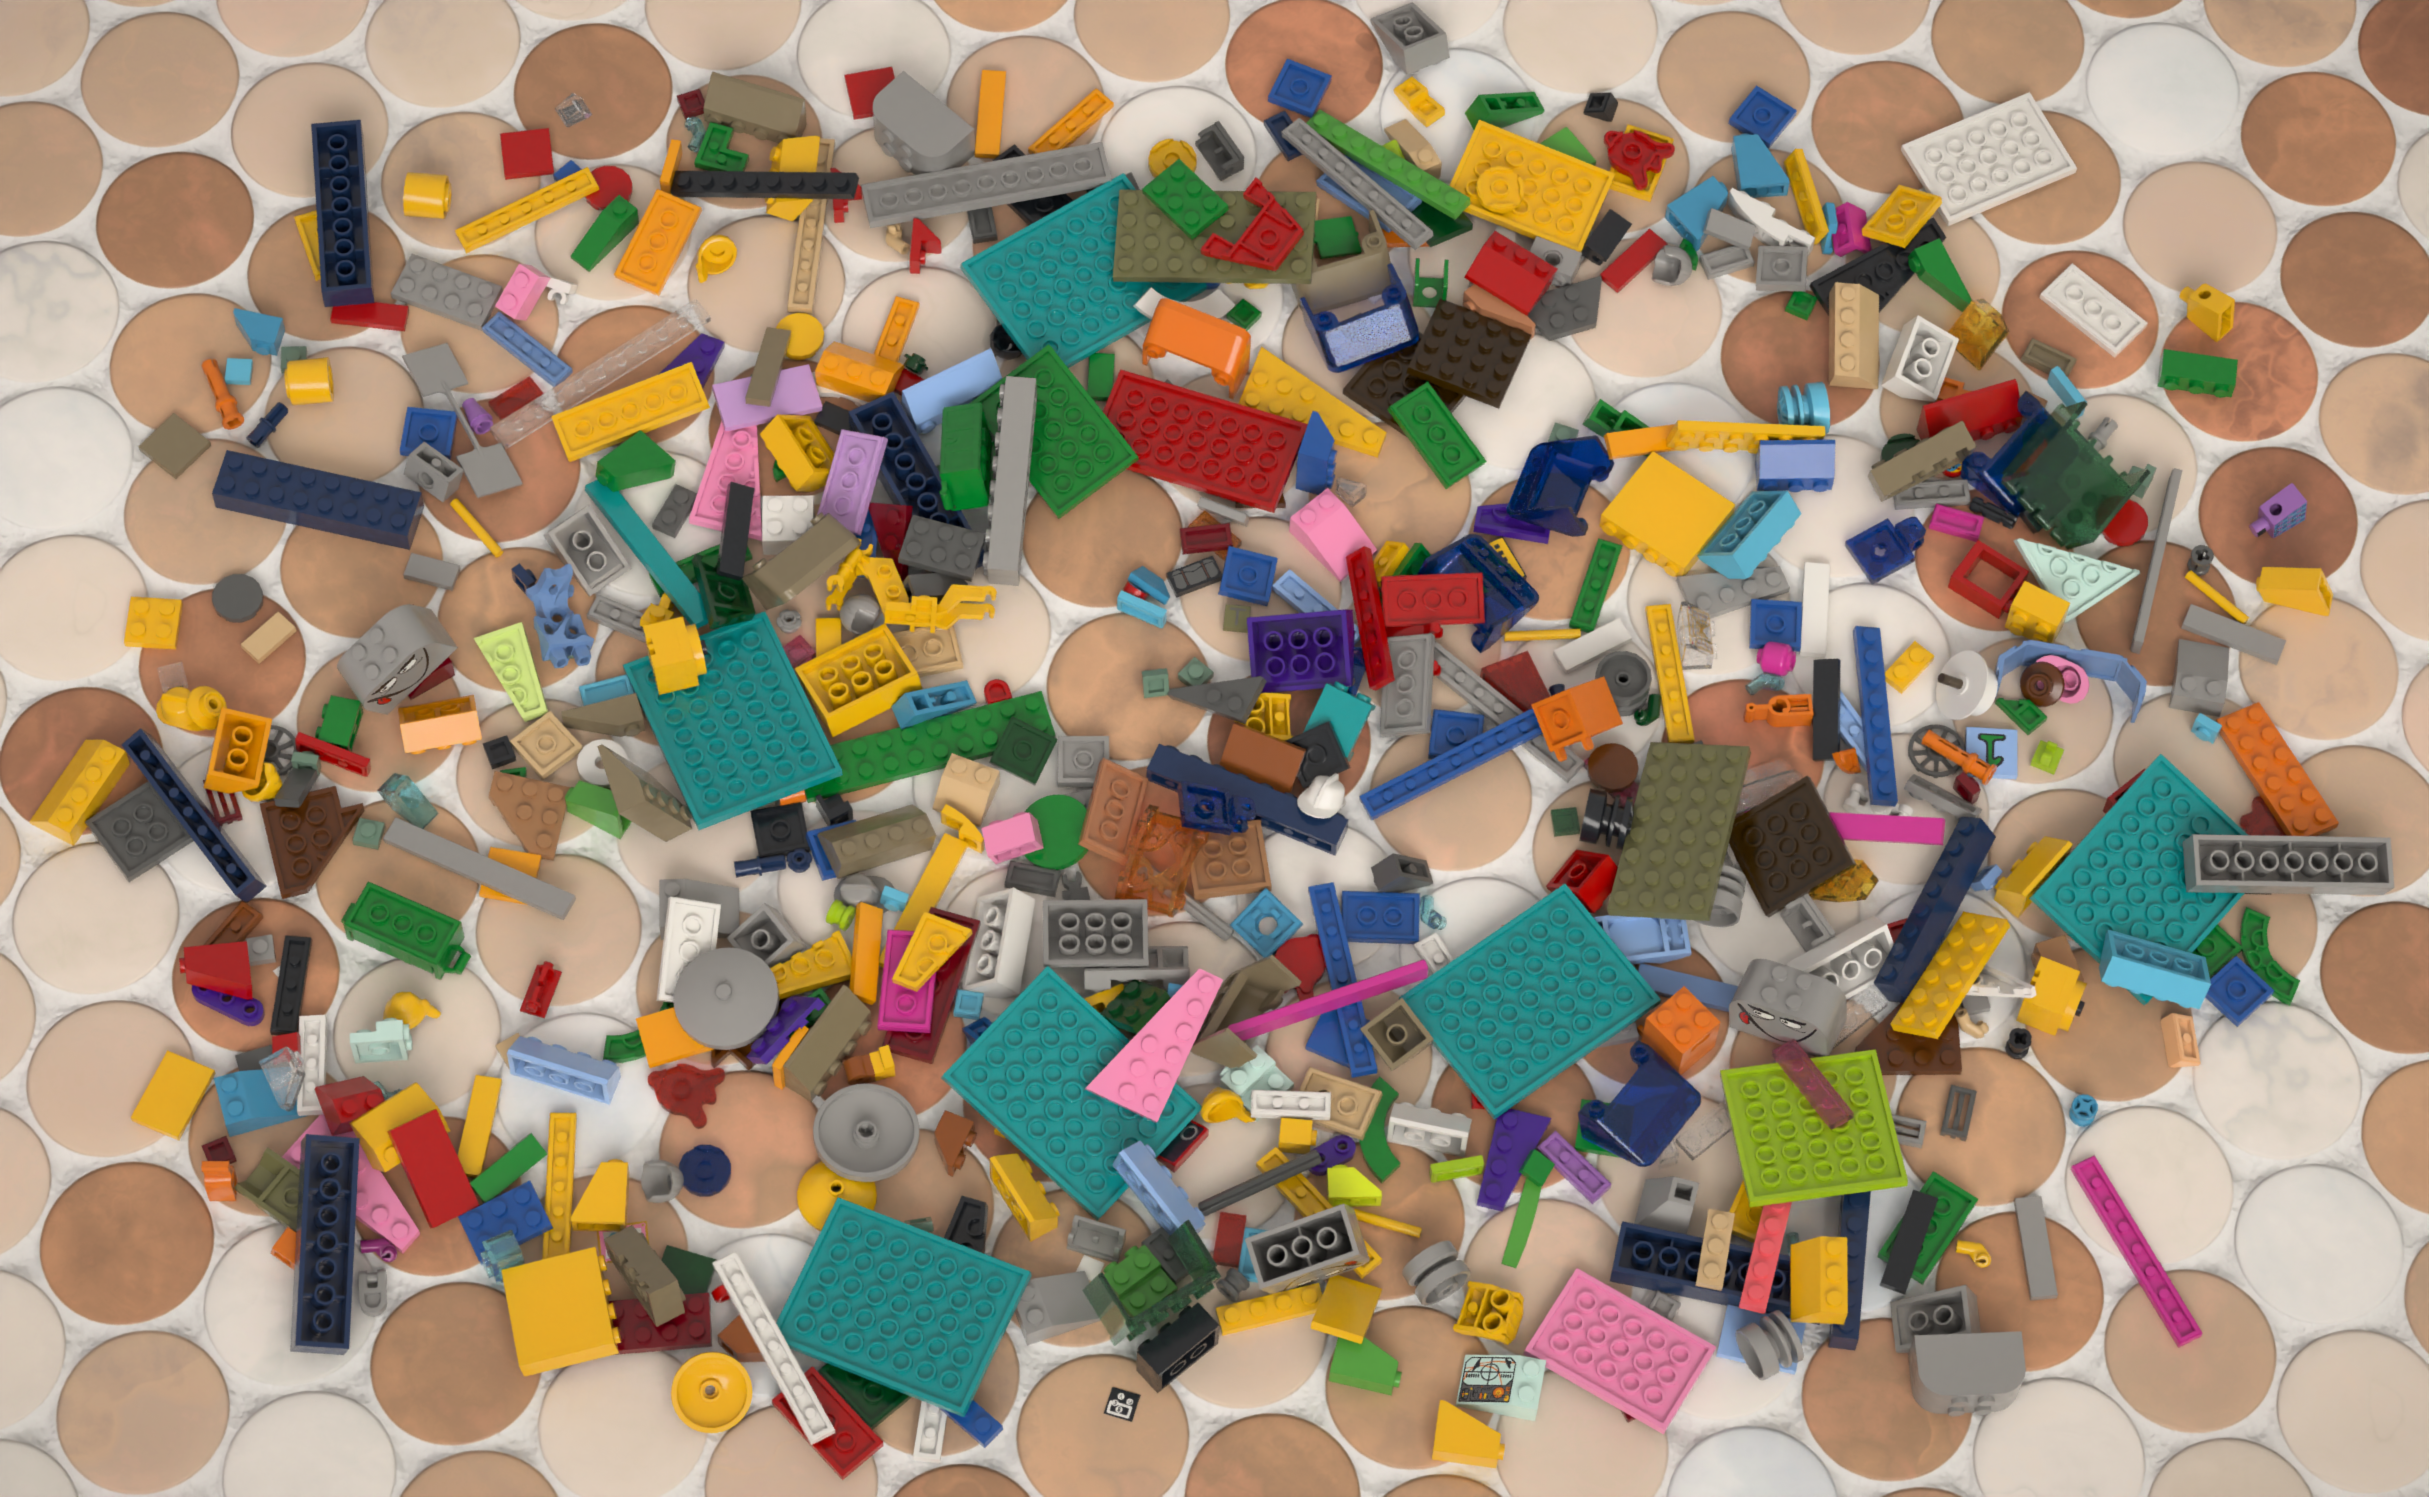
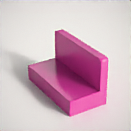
M1849 202L1836 207L1838 226L1836 234H1832L1835 254L1842 257L1856 249L1863 253L1871 251L1870 238L1862 235V228L1867 223L1866 212Z

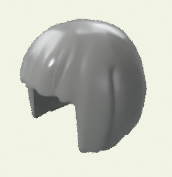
M1663 246L1655 259L1652 280L1666 286L1684 283L1692 273L1691 258L1680 247Z
M867 594L850 596L841 607L840 620L846 629L860 636L873 629L874 622L879 614V603L876 598Z
M665 1160L645 1162L641 1185L646 1200L652 1203H663L674 1199L684 1184V1177L680 1169L673 1163Z

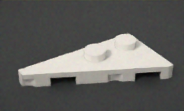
M1985 965L1966 995L2033 998L2037 994L2035 986Z

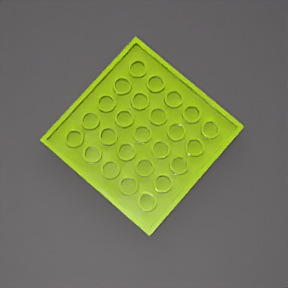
M1876 1049L1720 1070V1079L1749 1207L1907 1186V1174Z

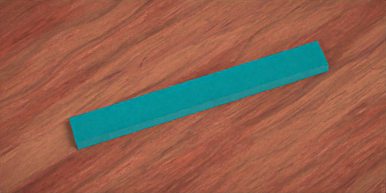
M598 480L585 485V492L689 624H695L697 629L708 624L701 594L619 491L612 492L607 486L600 484Z

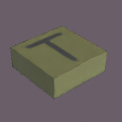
M1226 604L1223 631L1248 633L1247 618L1250 617L1251 607Z

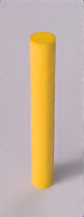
M458 498L452 500L450 506L496 558L500 557L504 552Z
M2192 570L2186 574L2185 579L2238 622L2245 624L2248 621L2249 617Z
M1580 628L1504 631V641L1578 639L1581 637Z
M1354 1208L1358 1221L1420 1238L1422 1231L1420 1227Z

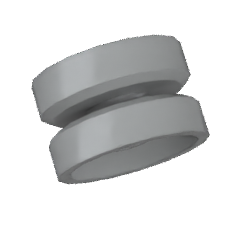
M1442 1241L1423 1250L1410 1260L1402 1270V1275L1410 1286H1417L1415 1295L1424 1306L1435 1304L1459 1290L1471 1277V1271L1465 1262L1457 1260L1458 1251L1450 1241Z

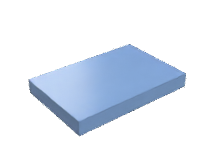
M1727 1305L1716 1357L1746 1363L1736 1342V1330L1750 1323H1756L1760 1327V1318L1763 1316L1769 1317V1314H1761L1741 1309L1737 1306ZM1790 1322L1802 1345L1806 1323ZM1792 1362V1365L1788 1368H1784L1779 1364V1371L1795 1375L1798 1363Z

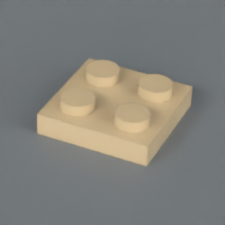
M551 711L510 740L512 748L542 780L546 779L583 749L577 739Z

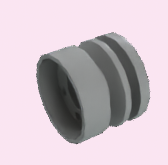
M1723 865L1710 921H1694L1713 927H1729L1737 924L1741 915L1743 904L1741 899L1745 892L1746 876L1738 869Z
M1779 1310L1771 1312L1769 1317H1761L1759 1321L1760 1327L1756 1323H1750L1736 1330L1735 1333L1736 1342L1746 1364L1759 1380H1765L1779 1373V1364L1784 1368H1788L1792 1365V1362L1798 1363L1804 1358L1803 1348L1795 1329L1787 1317Z

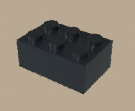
M1199 1302L1193 1307L1190 1305L1185 1307L1179 1313L1177 1320L1172 1324L1168 1322L1163 1325L1155 1338L1145 1340L1137 1349L1136 1371L1157 1393L1218 1344L1219 1324Z

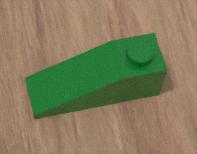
M1535 92L1482 94L1477 96L1466 110L1465 115L1473 130H1475L1479 120L1499 128H1504L1541 115L1545 110Z
M618 195L600 213L571 254V259L590 272L639 224L637 208Z
M1940 238L1912 251L1908 256V263L1910 269L1917 274L1918 278L1961 312L1967 311L1973 304V301Z

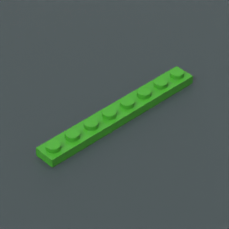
M1319 109L1307 122L1312 129L1338 151L1454 220L1471 204L1468 196Z

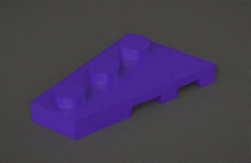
M701 333L659 374L692 362L703 389L725 347V342Z
M1548 499L1546 503L1534 504L1533 501L1524 502V505L1510 506L1508 503L1478 506L1473 532L1548 544L1556 499Z
M791 996L786 999L781 1006V1011L766 1026L767 1030L752 1044V1050L747 1055V1058L754 1064L767 1065L789 1042L790 1038L788 1035L799 1027L802 1029L808 1023L805 1018L815 1008L819 1011L825 1004L816 997Z

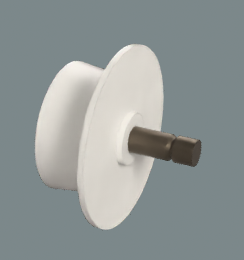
M1966 650L1955 654L1948 660L1938 676L1936 701L1941 713L1949 719L1962 720L1970 715L1978 716L1986 712L1993 704L1997 694L1998 681L1996 674L1991 668L1987 667L1986 661L1977 652Z

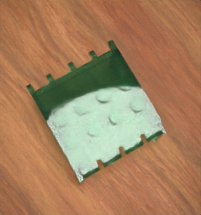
M2085 401L2067 407L2063 403L2059 404L2002 472L2004 476L2001 478V483L2012 495L2020 492L2016 499L2029 513H2032L2035 509L2037 510L2033 514V518L2045 531L2053 528L2049 535L2060 547L2064 546L2067 550L2093 543L2151 473L2146 469L2129 475L2125 471L2118 474L2110 466L2113 457L2108 455L2103 458L2093 447L2097 440L2094 437L2088 441L2077 430L2081 423L2076 419L2088 405Z
M1189 1220L1185 1221L1168 1237L1169 1242L1193 1279L1189 1284L1135 1317L1128 1315L1103 1273L1098 1274L1082 1290L1108 1331L1114 1346L1125 1339H1128L1129 1342L1143 1334L1147 1330L1146 1327L1148 1325L1152 1328L1170 1316L1169 1312L1178 1313L1192 1303V1298L1195 1297L1196 1300H1199L1215 1288L1213 1283L1221 1277L1216 1269L1217 1264Z

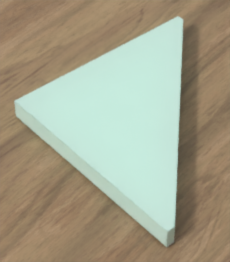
M2021 538L2014 540L2015 545L2041 589L2070 602L2064 624L2140 574V571L2137 569L2126 568L2118 564L2100 561L2085 555L2059 550L2055 547L2033 543Z

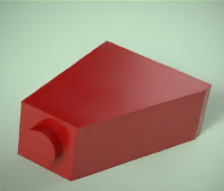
M247 941L183 947L184 958H179L180 974L186 973L187 984L246 1000L253 999Z

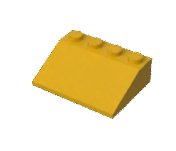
M885 623L794 668L832 738L892 708L905 693L922 690L917 671Z

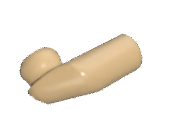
M900 223L887 225V245L902 255L907 254L910 245L902 240Z
M1959 1008L1955 1011V1017L1963 1032L1976 1039L1983 1038L1984 1034L1988 1033V1025L1985 1022L1983 1023V1021H1978L1976 1024L1973 1023L1965 1008Z

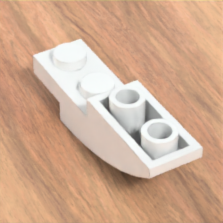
M1734 188L1730 190L1728 206L1736 218L1756 226L1754 237L1767 246L1808 247L1809 257L1813 250L1815 237L1805 230H1799L1790 226L1782 219L1774 218L1776 209L1767 202L1758 201L1744 191H1738Z

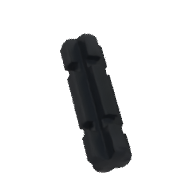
M1977 496L1972 499L1969 506L1970 510L1976 513L1981 512L1982 516L1996 523L2002 522L2003 526L2012 529L2017 522L2018 517L2010 512L2007 514L2005 513L2006 510L1992 503H1984V500Z

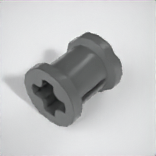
M2198 545L2193 548L2191 558L2187 563L2188 570H2192L2198 576L2206 575L2214 558L2212 549L2205 545Z

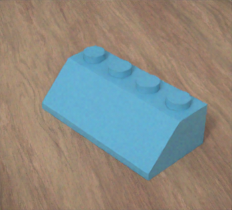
M1752 491L1697 557L1728 579H1747L1753 574L1754 569L1760 562L1767 558V554L1781 541L1782 536L1787 530L1794 526L1801 512L1788 491Z
M2107 930L2099 965L2101 982L2111 987L2119 986L2129 989L2135 994H2147L2160 1001L2168 1000L2175 1002L2184 1008L2192 1007L2200 1010L2211 985L2206 957Z

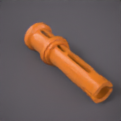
M205 360L201 366L215 396V408L222 416V425L228 430L238 428L244 423V417L237 409V400L234 396L230 395L217 360Z
M1928 730L1922 739L1921 744L1962 767L1961 770L1965 774L1970 773L1982 780L1983 785L1989 783L1997 769L1995 764L1990 765L1978 758L1979 755L1976 753L1969 754L1940 737L1932 730Z

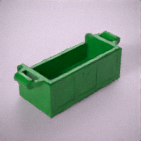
M981 402L944 407L940 454L942 490H940V496L945 510L986 507L989 504L992 438Z
M369 881L357 902L349 905L341 919L348 940H357L405 963L414 965L432 974L434 973L435 978L439 980L442 979L445 973L461 975L471 958V955L460 946L465 938L460 921ZM458 951L461 954L452 969L449 966Z

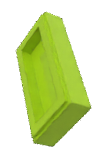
M1479 1155L1430 1164V1181L1435 1183L1480 1175L1483 1173L1484 1168L1483 1156Z

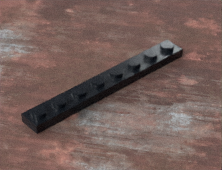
M675 171L670 192L676 197L854 199L859 177L856 173Z

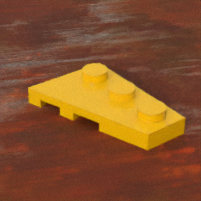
M924 911L893 975V983L917 992L973 934L972 930Z

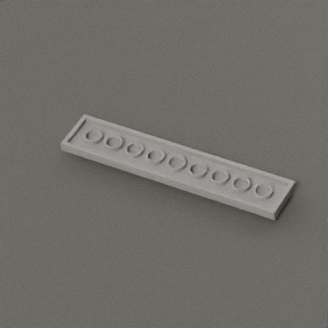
M1098 142L862 184L861 188L870 228L913 221V218L920 220L1094 189L1106 182L1112 181L1103 143Z

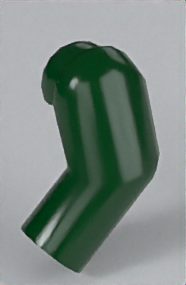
M1650 694L1648 696V708L1642 709L1641 712L1637 710L1634 713V720L1638 725L1647 726L1659 718L1661 696Z

